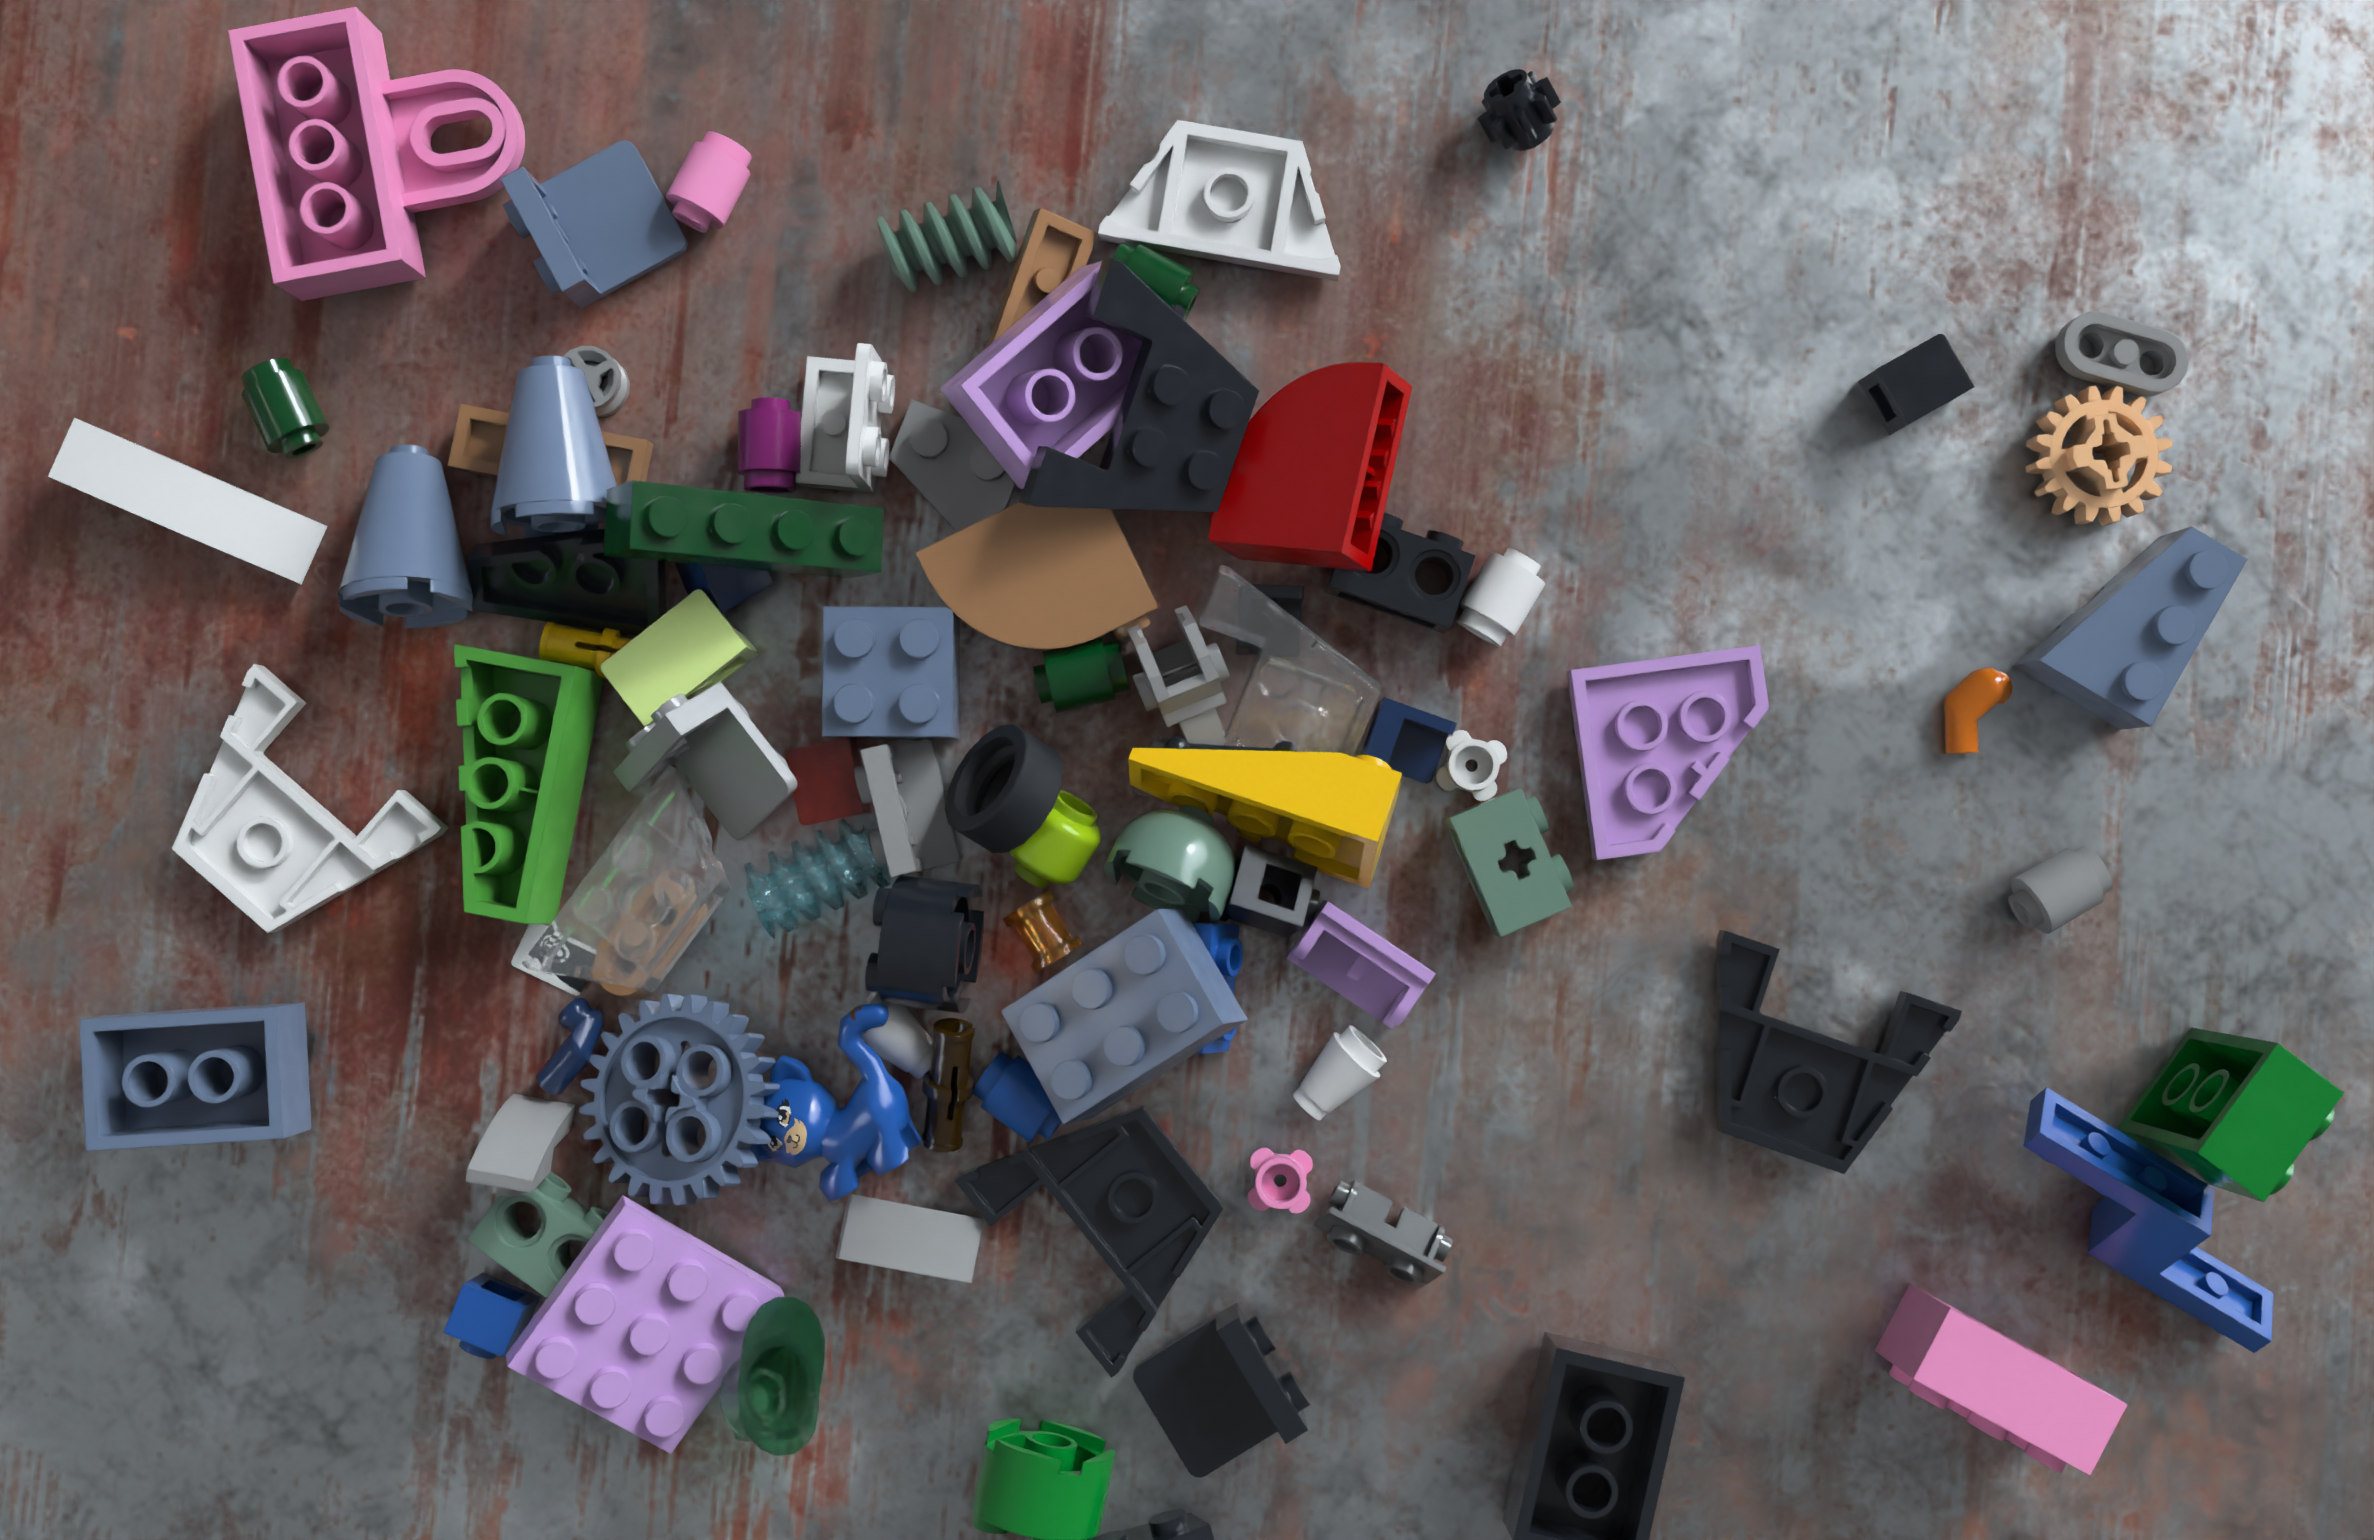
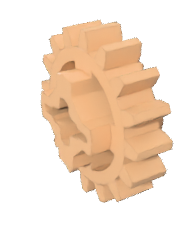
M2096 385L2089 386L2078 392L2077 399L2069 394L2054 402L2057 413L2049 411L2038 417L2035 422L2045 434L2028 439L2026 447L2039 452L2040 457L2039 460L2025 467L2026 473H2042L2044 482L2034 491L2037 497L2050 493L2057 497L2051 511L2057 516L2074 508L2075 524L2084 525L2093 522L2097 515L2101 526H2106L2119 522L2121 514L2129 518L2143 512L2144 507L2141 499L2148 501L2161 495L2163 491L2153 481V478L2171 473L2173 466L2159 460V452L2172 447L2173 443L2172 439H2156L2154 430L2164 421L2161 415L2145 419L2141 415L2147 401L2141 396L2124 404L2122 387L2116 386L2105 391L2101 397ZM2075 422L2076 426L2070 428L2071 425ZM2070 428L2072 439L2065 449H2061L2063 439ZM2092 451L2094 453L2103 452L2105 460H2094ZM2136 463L2133 476L2128 483L2127 473L2132 465Z

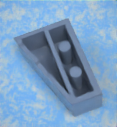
M2192 526L2160 536L2101 588V592L2077 613L2071 614L2057 626L2058 629L2032 652L2025 654L2013 667L2120 730L2152 726L2248 559Z

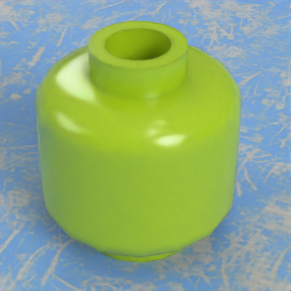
M1060 790L1054 807L1042 826L1024 844L1010 851L1011 856L1017 861L1014 867L1015 872L1028 883L1040 888H1046L1049 883L1067 885L1075 882L1100 845L1101 832L1095 823L1097 819L1095 810L1077 796Z

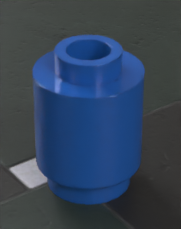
M1001 1051L985 1070L973 1089V1094L983 1101L981 1105L983 1110L1029 1143L1038 1134L1049 1140L1062 1123L1030 1063L1019 1055L1012 1059Z

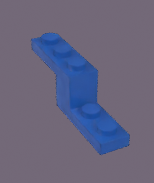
M2047 1087L2030 1101L2023 1146L2036 1153L2046 1162L2056 1165L2105 1196V1198L2093 1206L2087 1253L2253 1353L2272 1341L2274 1293L2196 1247L2211 1236L2214 1188Z

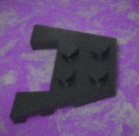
M1115 258L1103 259L1084 316L1142 341L1100 467L1048 446H1038L1019 502L1027 506L1218 512L1260 390L1122 261Z
M1719 930L1716 939L1717 1130L1724 1134L1845 1174L1893 1110L1891 1104L1912 1076L1917 1077L1931 1059L1928 1055L1946 1031L1951 1032L1958 1023L1962 1011L1908 992L1900 991L1879 1053H1875L1761 1014L1760 1008L1780 949L1725 930Z
M1144 1105L964 1171L955 1180L990 1226L1040 1186H1046L1125 1285L1126 1288L1077 1326L1075 1331L1111 1378L1121 1370L1143 1331H1146L1158 1312L1159 1306L1177 1278H1180L1224 1209L1220 1199Z

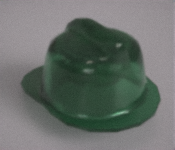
M775 1297L758 1308L749 1320L742 1343L740 1359L734 1362L724 1375L719 1392L722 1413L727 1424L734 1430L735 1439L744 1442L753 1441L761 1450L774 1456L793 1455L805 1447L815 1432L819 1412V1393L825 1359V1337L819 1318L807 1303L795 1297Z

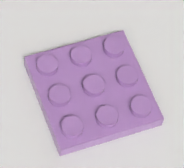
M622 1195L507 1352V1367L671 1454L785 1296L781 1286Z

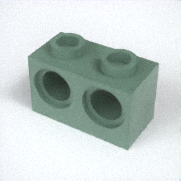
M550 1172L532 1193L526 1192L523 1195L512 1197L499 1195L467 1241L545 1298H548L572 1265L568 1256L570 1241L580 1240L587 1244L609 1213L595 1206H592L589 1210L569 1196L572 1191L571 1187L562 1178ZM520 1201L531 1203L538 1209L541 1216V1226L538 1232L528 1231L518 1222L516 1213Z

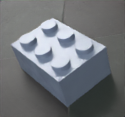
M1156 909L1001 1010L1063 1125L1094 1118L1248 1020L1184 909Z
M305 1002L122 1013L79 1019L86 1151L284 1139L312 1129Z

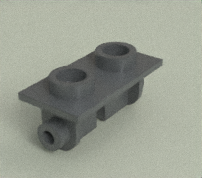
M1341 1180L1337 1182L1328 1203L1338 1208L1331 1207L1314 1224L1315 1227L1328 1233L1327 1239L1332 1245L1353 1255H1362L1364 1252L1385 1263L1384 1270L1389 1275L1411 1285H1419L1420 1282L1427 1285L1445 1273L1447 1267L1433 1260L1435 1258L1443 1262L1452 1247L1453 1239L1444 1235L1445 1227L1430 1221L1406 1207L1401 1210L1395 1226L1392 1227L1385 1223L1393 1203L1392 1200L1355 1180L1350 1185Z

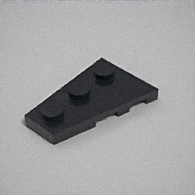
M605 529L476 544L467 559L469 581L474 598L472 610L597 630L609 628L619 630V633L638 636L667 613L665 561L604 556Z

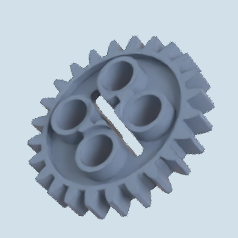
M663 994L661 1002L640 1001L639 1015L621 1013L618 1019L623 1031L622 1034L603 1031L600 1035L609 1051L606 1056L591 1055L590 1063L600 1070L598 1078L581 1081L580 1086L594 1092L595 1095L593 1102L579 1108V1113L595 1116L596 1124L589 1128L583 1136L584 1140H602L603 1146L596 1153L593 1160L595 1163H615L608 1180L611 1183L630 1182L628 1187L629 1196H650L651 1204H671L673 1201L675 1205L695 1204L697 1197L699 1199H716L719 1197V1185L722 1187L738 1186L741 1183L736 1166L740 1168H756L759 1164L755 1155L749 1149L751 1145L770 1144L772 1139L759 1127L761 1120L778 1118L779 1112L765 1106L764 1097L779 1091L780 1085L772 1082H763L762 1073L770 1069L775 1064V1060L768 1057H756L754 1053L763 1043L764 1036L754 1033L743 1034L749 1018L746 1015H728V1003L712 1000L707 1003V996L686 994L685 998H683L682 995ZM687 1042L690 1043V1048H689V1049H688V1047L686 1046ZM658 1051L660 1054V1066L655 1074L653 1058ZM715 1059L717 1075L715 1081L711 1084L708 1078V1069L711 1061ZM647 1114L649 1120V1130L647 1136L644 1138L642 1133V1122L644 1116ZM703 1123L706 1130V1140L704 1146L700 1149L697 1142V1133L700 1125ZM667 1149H669L671 1156L668 1155Z

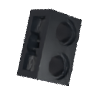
M1384 512L1377 544L1387 553L1388 566L1386 570L1377 574H1369L1360 570L1333 568L1325 593L1444 634L1452 626L1476 555L1462 551L1464 542L1452 535L1428 530L1426 537L1404 531L1402 530L1404 523L1402 519ZM1423 563L1439 565L1445 571L1448 579L1445 592L1438 595H1430L1423 592L1415 580L1417 566Z

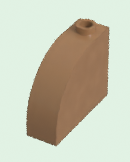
M1018 502L915 553L936 593L960 619L988 637L1018 647L1033 649L1070 647L1085 643L1110 631H1113L1116 640L1129 636L1128 628L1139 624L1140 628L1143 629L1150 625L1151 622L1147 613L1159 608L1111 509L1036 507Z

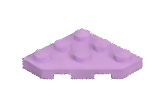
M1760 645L1582 668L1567 672L1592 859L1601 860L1660 852L1664 848L1687 812L1696 801L1701 799L1729 762V757L1750 729L1755 728L1769 709Z

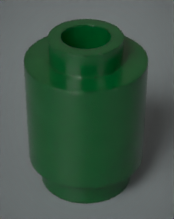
M1123 242L1112 258L1122 261L1178 315L1186 320L1200 291L1199 288L1191 285L1194 271L1142 244L1133 248Z
M276 358L259 363L243 373L241 380L245 389L241 396L269 452H284L286 458L292 459L310 454L322 446L321 437L328 432L330 427L303 371L294 369L290 359Z
M1098 638L1070 647L1042 651L1044 664L1033 666L1041 704L1053 701L1056 713L1116 700L1115 693L1130 690L1119 641L1103 644L1102 638Z

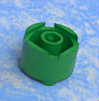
M1022 1418L1001 1419L989 1424L972 1504L974 1510L972 1525L986 1533L1006 1534L1012 1532L1030 1537V1540H1086L1094 1538L1101 1529L1116 1454L1114 1448L1104 1452L1106 1440L1100 1436L1071 1425L1041 1420L1039 1431H1020Z

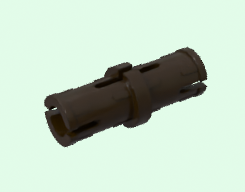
M944 1018L933 1024L934 1039L930 1071L926 1072L923 1076L922 1092L927 1096L924 1132L921 1139L925 1148L947 1153L960 1149L963 1144L962 1130L965 1103L973 1095L974 1079L969 1075L975 1028H973L972 1023L966 1020Z

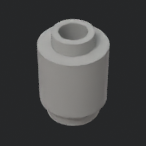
M2081 846L2075 851L2065 848L2014 878L2011 882L2013 894L2009 896V904L2017 919L2026 928L2032 929L2036 927L2043 933L2049 934L2102 903L2104 899L2103 894L2113 888V881L2107 867L2093 850L2086 846Z

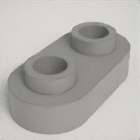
M2100 311L2084 313L2068 322L2060 330L2055 343L2057 360L2061 367L2070 375L2111 388L2116 386L2122 387L2123 391L2139 396H2155L2174 388L2183 380L2189 366L2186 346L2174 333ZM2081 338L2087 339L2092 343L2094 347L2092 358H2088L2080 352L2079 341ZM2142 355L2149 357L2153 361V375L2144 373L2140 368L2139 362Z

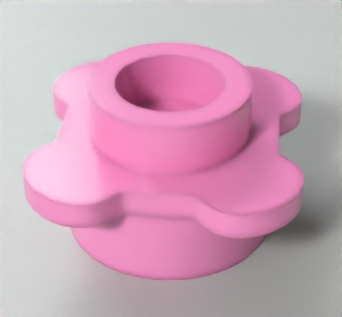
M1267 1147L1255 1150L1250 1157V1165L1255 1171L1254 1186L1247 1194L1250 1205L1258 1211H1265L1272 1207L1275 1209H1288L1290 1212L1297 1214L1306 1210L1311 1200L1309 1193L1306 1191V1177L1313 1168V1162L1309 1154L1300 1149L1294 1150L1291 1154L1273 1153ZM1282 1174L1286 1177V1183L1283 1186H1277L1274 1183L1276 1175Z

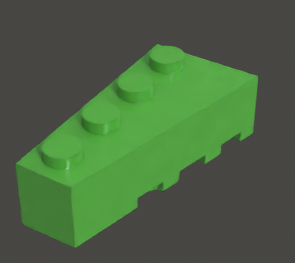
M454 644L455 668H459L461 673V699H456L457 726L463 727L464 765L459 766V791L465 792L466 825L461 827L464 912L523 924H556L604 678H600L595 671L577 666Z

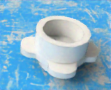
M1464 730L1455 731L1453 736L1447 737L1445 742L1448 754L1444 766L1436 772L1438 785L1445 791H1452L1458 788L1471 792L1478 801L1491 799L1497 792V785L1494 780L1499 773L1500 764L1504 763L1507 759L1505 746L1497 740H1491L1486 743L1482 740L1472 739L1469 733ZM1470 759L1475 760L1477 763V769L1473 772L1468 771L1465 766L1466 762Z

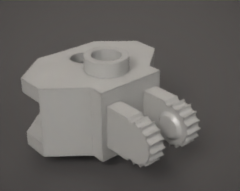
M1187 605L1175 609L1178 624L1185 640L1154 653L1151 652L1139 624L1128 628L1127 631L1143 669V672L1132 677L1146 711L1159 708L1166 726L1169 727L1178 723L1187 743L1224 745L1227 742L1224 737L1226 734L1222 730L1223 727L1215 708L1227 703L1220 682L1229 679L1230 675L1217 643L1206 646L1197 623Z

